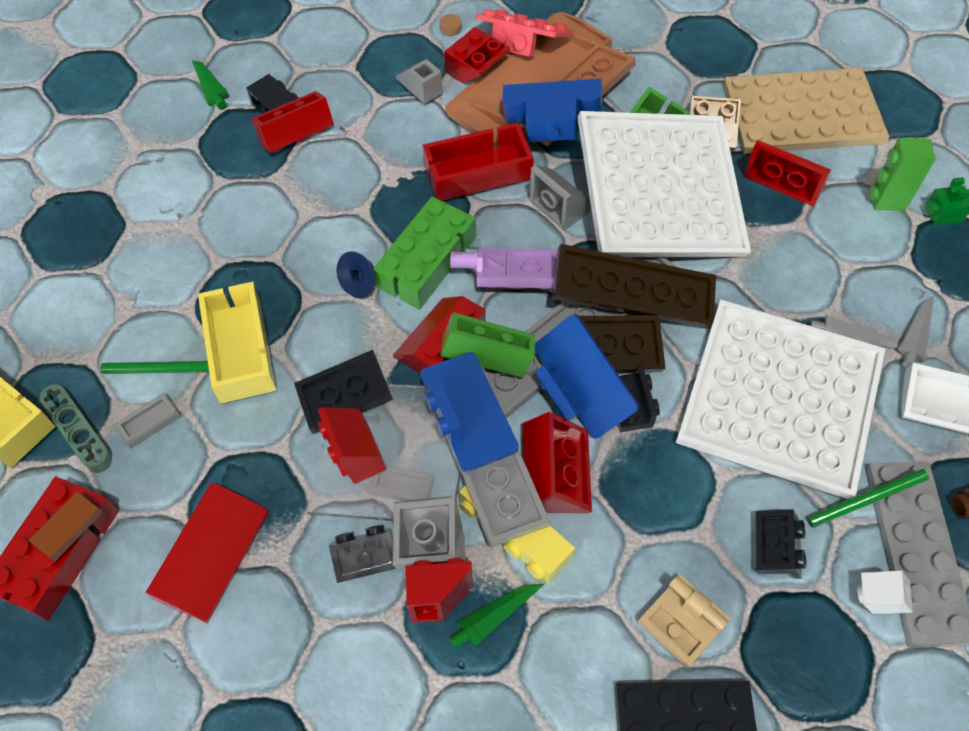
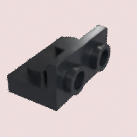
M639 365L636 367L635 373L620 375V378L639 404L637 412L618 424L620 433L652 428L656 417L660 415L659 403L657 399L652 398L651 377L649 374H645L643 365Z
M794 509L756 511V571L759 574H792L795 579H802V569H806L807 560L805 550H801V539H805L806 531L804 521L799 520Z
M377 525L366 528V534L354 537L353 532H348L335 536V541L330 543L329 549L337 583L397 569L393 566V537L391 528L384 529V525Z

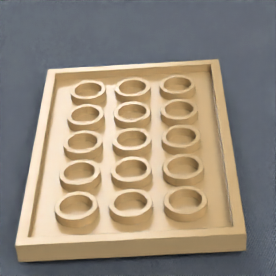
M863 68L724 78L723 86L726 97L741 99L738 139L743 154H752L757 140L785 151L886 144L889 139V134Z

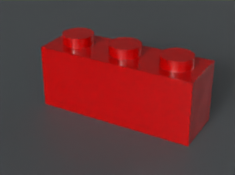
M317 91L251 118L260 144L268 152L281 151L286 145L293 142H301L306 136L323 132L327 127L334 124L326 97Z

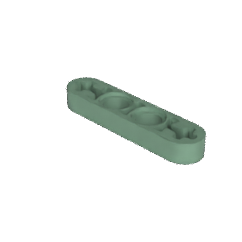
M53 384L44 388L40 393L39 400L82 464L90 472L100 473L105 471L112 463V455L71 396L61 385ZM56 395L63 404L59 407L56 406L52 399ZM76 413L72 422L62 423V418L66 414ZM89 432L88 440L81 444L75 443V439L80 433ZM94 449L99 455L100 460L95 462L88 451Z

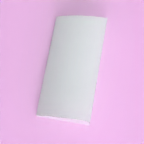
M912 363L905 369L901 402L902 418L969 434V376Z

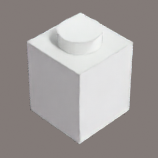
M902 570L861 573L862 584L857 586L858 598L860 603L872 614L913 613L910 580Z

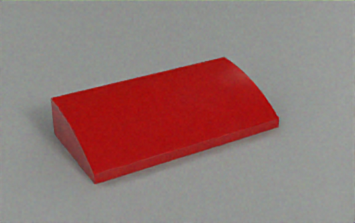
M211 482L145 593L161 604L208 624L267 518L269 511Z

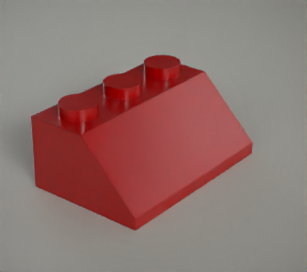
M757 140L744 178L814 207L832 169Z
M464 296L442 298L393 354V358L419 374L421 370L449 360L450 358L441 356L443 334L452 313L486 321L485 309Z
M551 412L523 422L524 463L546 513H591L592 499L588 430Z

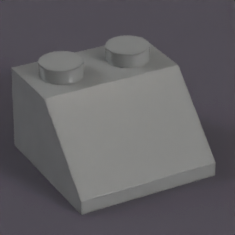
M538 165L531 167L530 202L564 231L586 215L588 198L582 191L577 190L564 176H560L553 169Z
M455 497L394 503V567L406 575L405 566H411L416 561L427 560L433 564L446 563L451 558H462L465 560V537Z

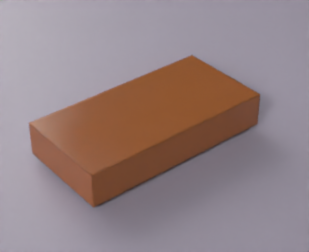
M77 491L29 541L55 562L103 512Z

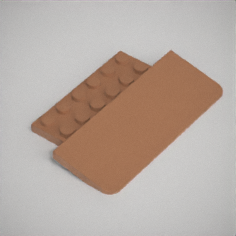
M558 12L546 19L547 24L561 23L568 25L567 29L573 31V36L555 38L537 34L534 56L528 57L508 52L453 98L445 107L446 114L471 133L493 129L494 149H497V127L509 125L505 120L502 100L503 85L602 78L603 96L635 66V57L610 48L612 46V38L581 18L568 13ZM525 122V123L521 124L520 127H521V130H522L523 134H524L525 136H527L526 122ZM538 141V142H540V143H542V144H544V145H546V146H549L553 141Z

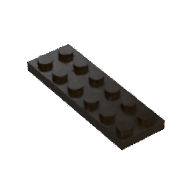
M560 244L557 249L552 299L634 315H660V320L709 329L714 321L716 275Z

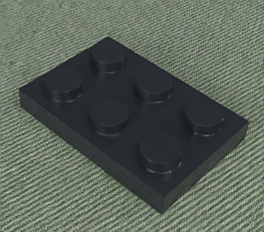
M373 350L294 383L312 434L320 431L317 423L322 420L318 410L323 407L360 409L363 413L393 400Z

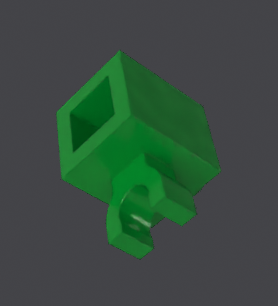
M964 177L953 178L948 188L934 189L925 204L926 213L930 216L933 225L964 222L968 216L969 189L962 186L965 182Z

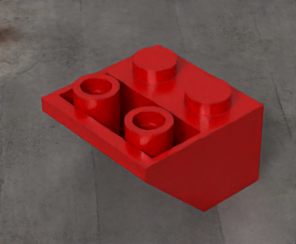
M474 27L444 51L445 73L461 83H465L480 77L510 51V47Z
M323 407L318 410L322 420L317 423L323 438L328 440L330 445L327 447L328 453L333 463L337 464L343 477L348 475L355 485L387 470L368 422L360 409Z
M451 558L446 563L433 564L431 561L421 560L414 562L411 566H405L406 600L412 623L445 620L473 588L472 561L465 562L462 558Z

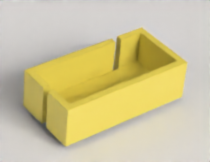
M253 282L228 287L236 306L232 308L223 288L198 294L211 388L220 404L277 391L261 302Z
M0 377V461L8 468H11L56 426L39 408Z

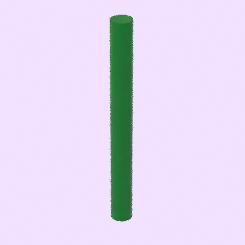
M208 361L116 362L101 364L102 374L209 372Z
M922 468L810 515L808 520L813 528L925 482L929 480V476L926 470Z

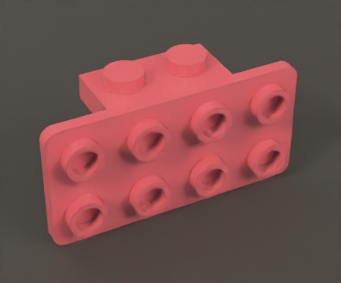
M484 10V13L476 14V19L493 23L492 37L509 46V52L528 57L534 56L537 34L555 38L573 36V31L567 29L568 25L561 23L547 24V20L539 18L531 20L527 19L528 16L523 14L509 15L506 10Z

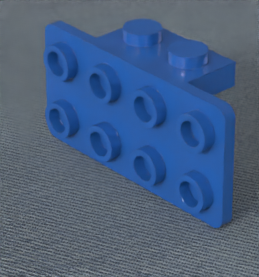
M570 315L535 343V352L544 364L535 371L539 378L540 386L550 394L555 402V408L561 416L565 417L566 420L579 417L593 438H600L639 410V404L579 316Z
M473 352L465 353L421 370V379L427 390V393H425L427 404L431 411H436L439 417L436 419L439 431L442 436H447L458 463L464 472H470L518 452L519 444Z

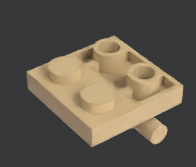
M692 95L690 98V109H688L690 111L689 115L723 116L730 150L737 148L741 99Z
M680 574L670 582L669 587L642 615L638 623L688 669L731 618Z

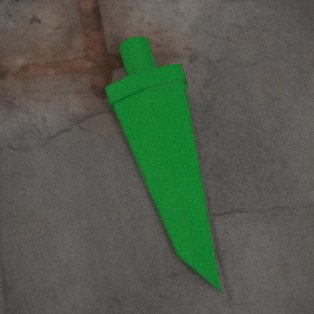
M192 60L207 104L209 106L216 104L219 109H224L227 106L224 98L228 95V91L204 63Z
M544 584L523 585L473 614L460 619L457 625L461 630L449 638L452 646L458 649L467 641H470L474 647L479 645L485 637L524 604Z

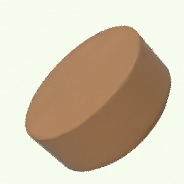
M447 14L440 19V31L443 34L453 36L461 32L462 20L459 16Z

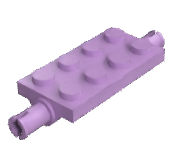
M479 248L475 252L451 251L450 266L451 268H475V271H477V287L549 289L554 286L557 249Z

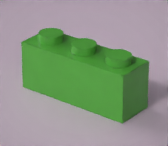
M897 139L893 149H890L888 152L887 161L879 169L875 184H872L869 190V197L873 199L875 210L906 211L936 160L931 139Z
M453 312L443 334L441 356L452 359L465 353L473 352L481 367L523 378L535 356V335Z

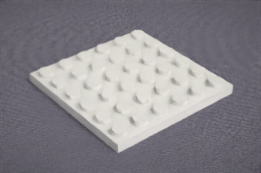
M580 111L578 124L598 251L625 257H747L751 253L723 116Z
M720 299L676 443L823 492L851 499L856 496L886 348Z

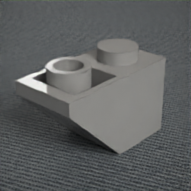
M427 59L413 64L395 75L396 79L424 104L443 93L442 73Z

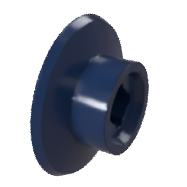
M353 251L344 253L339 258L336 268L337 278L343 290L354 298L368 296L375 284L374 266L360 253Z

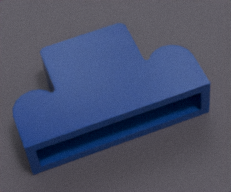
M602 78L503 85L502 100L505 120L508 124L518 122L521 125L526 122L529 142L576 139L580 111L602 112Z

